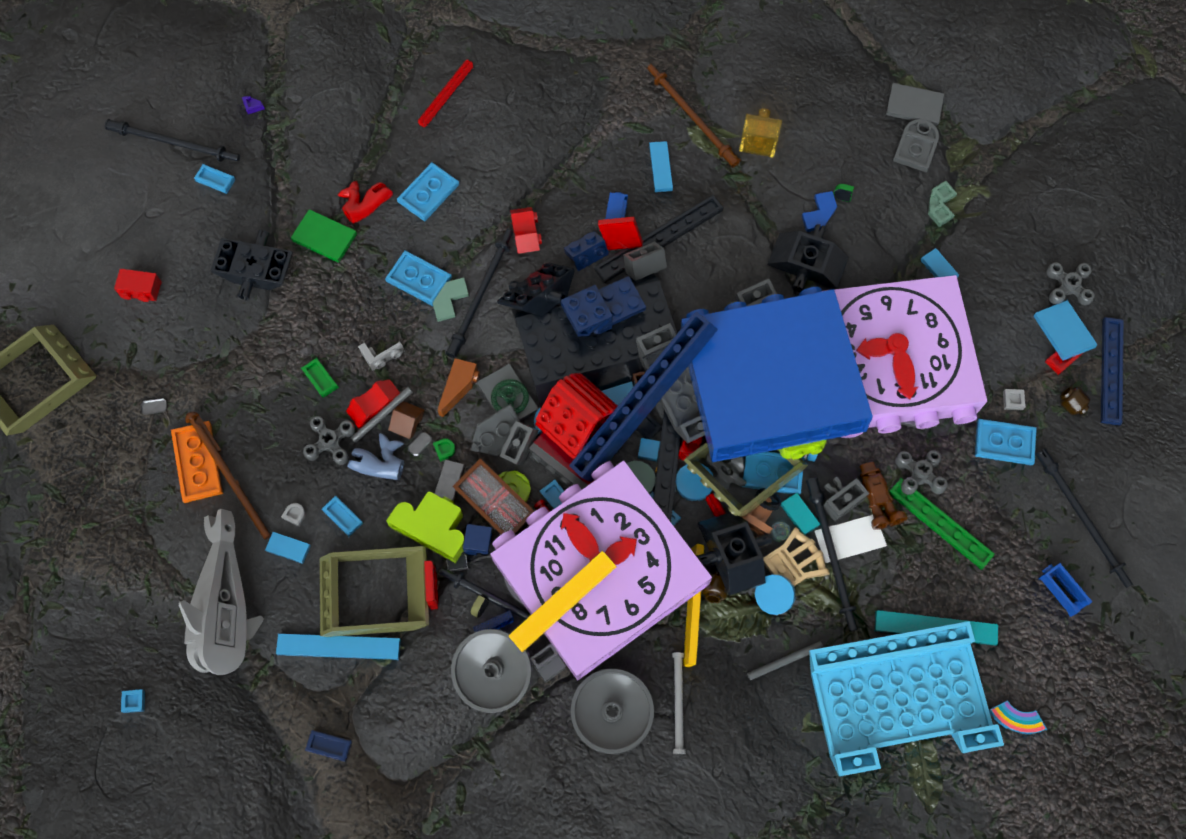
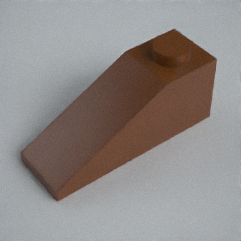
M454 359L437 409L439 416L444 417L473 388L474 382H478L480 371H478L477 364Z

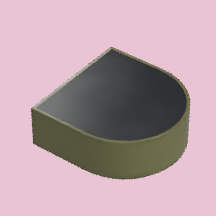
M479 595L472 606L471 615L480 618L486 610L489 601Z

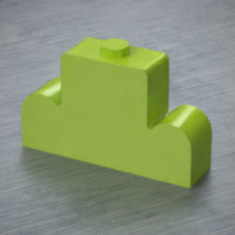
M427 492L415 511L411 504L401 502L394 508L386 520L390 528L454 563H457L464 552L463 544L465 538L462 532L456 530V527L463 518L460 507L453 504L451 499L445 496L441 498L432 492Z

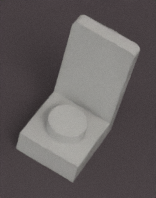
M398 342L379 355H376L373 348H368L365 343L358 346L372 371L384 367L388 361L399 358L404 352L401 342Z

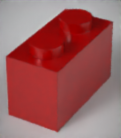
M120 269L114 289L123 299L130 300L135 298L143 302L156 301L162 281L156 273Z

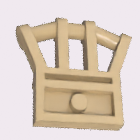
M797 527L794 528L784 545L764 557V565L772 575H783L791 581L794 587L805 579L830 574L829 569L825 566L823 552L817 549L813 539L799 532L800 529ZM794 538L803 543V545L791 553L788 552L787 548ZM808 549L812 556L797 564L793 558ZM816 560L818 570L806 573L801 570Z

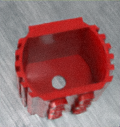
M572 373L569 377L565 376L563 380L560 379L551 389L536 417L535 425L574 460L618 405L581 373Z

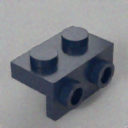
M595 231L564 247L565 254L574 261L578 271L609 254L605 240Z

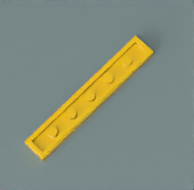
M696 544L691 550L695 555L704 554V545ZM701 591L687 602L683 667H692L696 665Z
M602 551L509 635V638L521 652H524L615 570L617 566Z

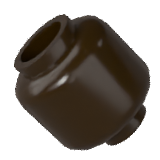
M1068 387L1060 395V404L1071 415L1083 414L1089 409L1090 398L1079 387Z
M714 572L710 574L712 577L711 582L702 590V594L707 601L720 603L727 598L728 592L719 572Z

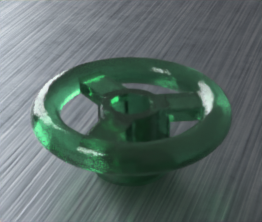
M513 379L499 382L491 393V402L497 411L502 409L497 402V396L511 404L516 414L523 411L529 401L527 388L521 382ZM520 393H523L521 405L514 408L515 399ZM508 394L513 395L511 398L506 397Z

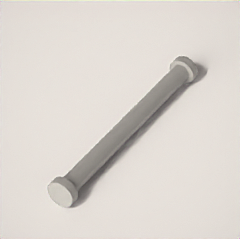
M676 652L672 653V658H674L675 749H673V754H686V749L683 746L682 658H684V653Z

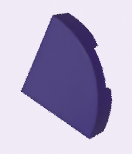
M250 96L242 97L247 114L265 110L260 100Z

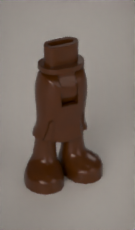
M874 462L860 465L862 485L869 492L867 496L869 508H871L873 513L872 529L880 530L888 525L891 527L906 521L908 516L905 511L896 510L893 504L894 499L889 493L886 480L880 469L876 468ZM881 507L885 508L887 517L883 514Z

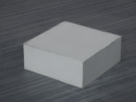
M1005 389L1003 391L1005 410H1024L1026 408L1024 390Z

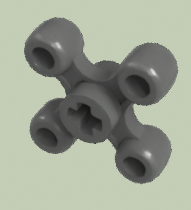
M1051 263L1046 269V275L1051 279L1058 280L1060 284L1059 288L1054 289L1050 293L1049 301L1057 305L1064 301L1066 295L1074 294L1081 305H1089L1094 300L1095 294L1092 290L1083 288L1081 282L1091 274V266L1087 263H1081L1076 267L1075 272L1067 274L1063 271L1060 263Z
M321 416L313 417L310 421V426L314 432L319 434V440L314 444H308L304 447L303 454L305 458L314 461L322 451L326 450L332 452L333 460L336 464H346L349 460V455L339 445L342 438L351 437L355 433L354 424L349 420H345L340 423L338 429L330 430L326 428V422Z
M907 451L898 453L895 458L896 465L899 468H906L910 471V477L904 479L901 484V490L904 494H914L918 485L927 483L935 494L945 492L948 486L947 480L940 476L937 477L932 473L933 468L938 466L941 461V454L938 451H929L924 460L918 462L914 461L911 454Z

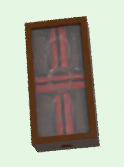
M479 459L452 486L501 535L509 530L518 535L529 527L526 519L535 511L483 460Z

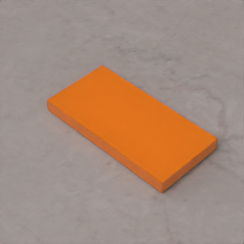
M210 421L204 422L209 432L213 436ZM189 425L172 429L171 434L182 501L187 503L223 494L219 467L194 427Z

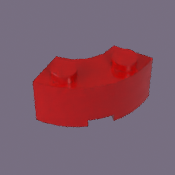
M532 207L510 210L518 254L539 251V245L542 244L541 234H537L535 223H538L537 212H533Z
M390 379L377 381L366 393L353 398L346 412L358 428L363 427L398 396L400 392Z

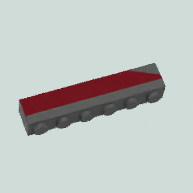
M544 432L529 447L530 458L537 464L539 462L543 464L545 470L552 476L554 474L558 476L564 486L571 487L578 484L581 489H584L592 483L581 478L569 466L573 459Z

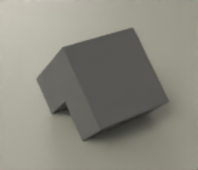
M549 644L531 657L533 666L545 683L566 669V665L552 644Z

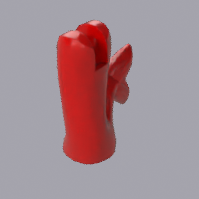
M353 181L348 188L338 193L339 197L349 198L342 206V210L351 223H356L366 218L393 195V192L383 182H379L366 192L360 203L358 181Z

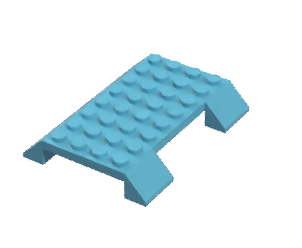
M970 621L809 651L811 678L830 758L839 777L881 769L876 748L945 735H952L962 753L1004 746L999 725H993L973 655L971 644L975 642Z

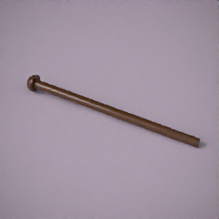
M194 411L189 412L185 417L186 423H191L263 539L270 538L271 534L241 489L239 481L235 480L232 476L230 469L219 454L221 452L220 447L200 415Z

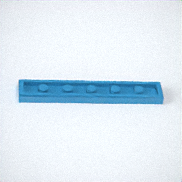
M278 634L276 654L286 656L399 660L401 639Z

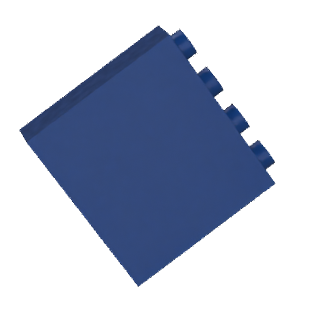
M810 287L801 291L799 296L784 299V296L781 294H774L764 298L761 304L747 306L745 302H734L727 305L724 311L709 314V311L706 309H698L688 313L685 319H681L682 329L697 311L718 329L688 366L712 463L867 432L873 415L834 289L822 292L820 287Z

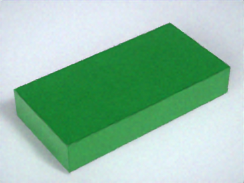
M315 358L301 368L322 398L338 389L337 384L318 358Z

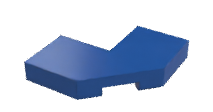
M832 191L815 194L814 199L818 210L802 214L806 232L814 231L816 224H821L819 229L822 228V225L826 226L836 211L837 204Z

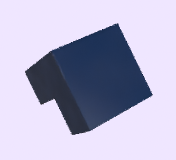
M467 524L463 544L464 553L475 556L478 553L489 554L492 527Z

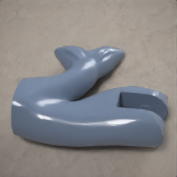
M379 433L381 455L384 462L365 449H353L351 455L362 460L361 462L349 460L348 468L369 476L400 480L404 468V460L395 457L393 452L404 444L403 442L398 440L389 441L387 436Z

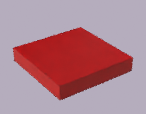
M635 217L598 221L600 232L608 250L643 247V240Z
M424 561L426 602L430 609H438L437 570L432 561Z

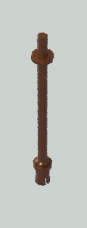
M650 64L647 69L655 77L654 84L656 86L661 84L719 149L718 155L721 158L723 157L732 168L736 167L741 160L733 153L731 146L724 145L666 80L667 74L665 72L660 73L653 64Z

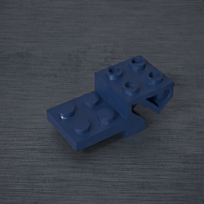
M629 276L599 290L596 285H593L561 300V306L578 337L589 336L592 332L601 334L612 329V325L646 310V306Z

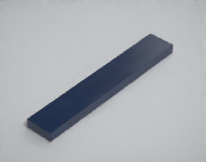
M1105 317L1102 320L1101 423L1120 426L1123 415L1124 320Z

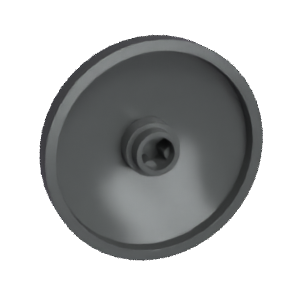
M485 629L475 632L461 642L453 656L451 677L454 688L467 705L478 711L486 713L505 711L519 703L531 685L533 665L527 649L521 652L509 638L511 633L507 631Z
M605 669L595 672L583 680L574 693L571 703L573 727L578 737L588 747L597 752L621 754L634 749L646 738L653 723L654 705L651 694L639 678L627 671Z

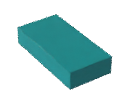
M798 493L781 503L783 510L794 525L800 529L799 532L806 535L819 527L820 523Z

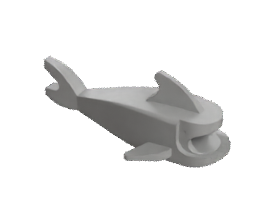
M219 509L216 517L209 515L204 517L205 533L209 541L212 542V546L198 579L191 603L189 604L182 600L179 602V608L186 623L184 643L187 644V659L191 666L199 672L226 675L235 671L241 665L245 657L246 641L255 635L264 618L257 616L246 620L244 592L233 544L235 537L234 517L231 511Z

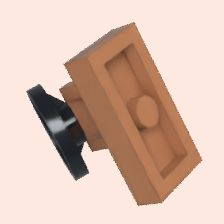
M762 488L757 490L755 497L758 496V493H762L765 489ZM776 493L772 495L776 500L769 497L748 515L740 516L748 522L750 529L758 535L770 534L773 529L765 524L771 513L778 510L781 506V499Z

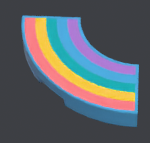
M1008 700L989 710L991 716L1000 725L1020 734H1035L1047 730L1037 711H1019Z

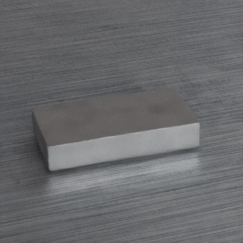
M445 460L434 494L441 498L445 496L454 501L457 491L452 486L461 478L465 467L464 464Z

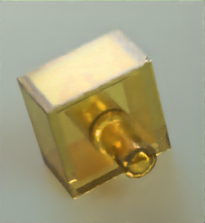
M764 108L759 110V116L746 114L739 151L774 157L782 120L769 118L770 111Z

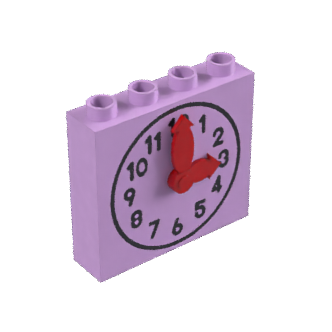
M956 275L835 289L873 415L868 428L877 427L879 433H891L901 429V422L907 421L915 422L918 429H925L938 425L939 419L953 417L955 424H965L977 419V413L986 404L987 397ZM862 433L842 436V438H852L859 436Z
M611 461L602 464L591 474L595 480L584 489H581L578 484L569 487L559 496L562 504L551 512L546 507L536 510L526 519L529 525L528 528L518 535L509 530L492 543L496 549L490 554L493 562L531 615L602 551L617 566L615 570L544 633L577 681L706 588L712 579L711 575L625 461H622L615 467Z

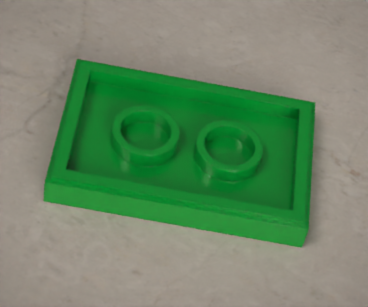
M309 209L293 233L291 240L339 263L356 237L357 232Z

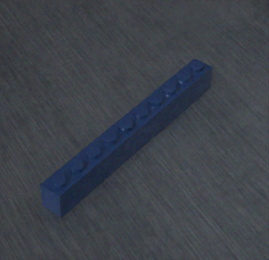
M696 311L569 466L581 478L593 482L594 479L591 474L599 466L613 458L718 329Z

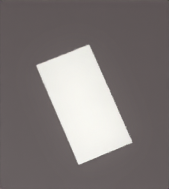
M873 515L829 527L838 560L887 546L881 529H872L871 521L873 520ZM819 529L814 532L820 549L823 552L824 561L828 563L830 562L822 530Z

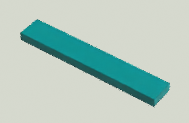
M879 610L875 612V632L902 634L968 622L965 620ZM970 621L975 639L973 643L998 645V624Z

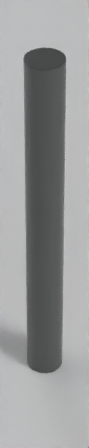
M410 387L405 388L351 436V439L355 443L359 441L413 393Z
M821 641L750 671L747 673V676L751 681L809 655L810 650L824 648Z

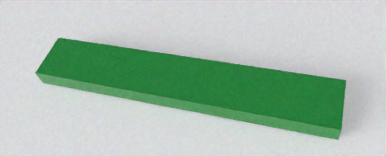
M900 478L889 491L890 495L982 570L995 553L917 490L912 495L904 494L901 490V484L904 479Z

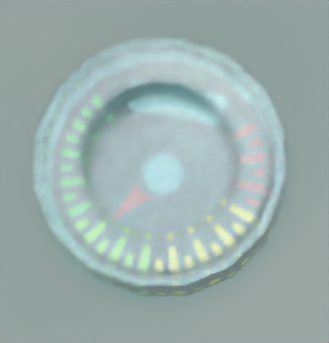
M776 522L772 525L771 528L773 529L770 533L772 539L777 542L786 541L791 533L789 525L785 522Z

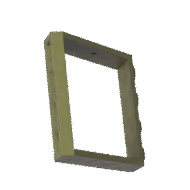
M54 324L32 328L0 352V369H2L40 341L71 378L69 382L21 418H18L0 395V428L6 436L25 432L96 378V374Z
M707 443L684 460L688 464V470L693 474L697 473L702 478L700 480L701 483L707 488H711L715 492L714 496L719 501H724L729 506L728 510L735 516L748 515L808 466L801 458L796 460L792 458L787 459L794 467L743 507L698 462L709 453Z
M426 547L332 552L321 557L320 636L334 637L414 631L429 625L424 561H427ZM406 557L408 622L339 627L338 562Z

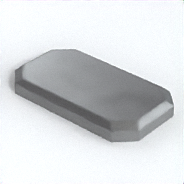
M164 398L143 401L140 404L141 413L147 415L165 412L167 410V401Z
M421 432L408 446V451L414 456H419L432 442V437L427 432Z

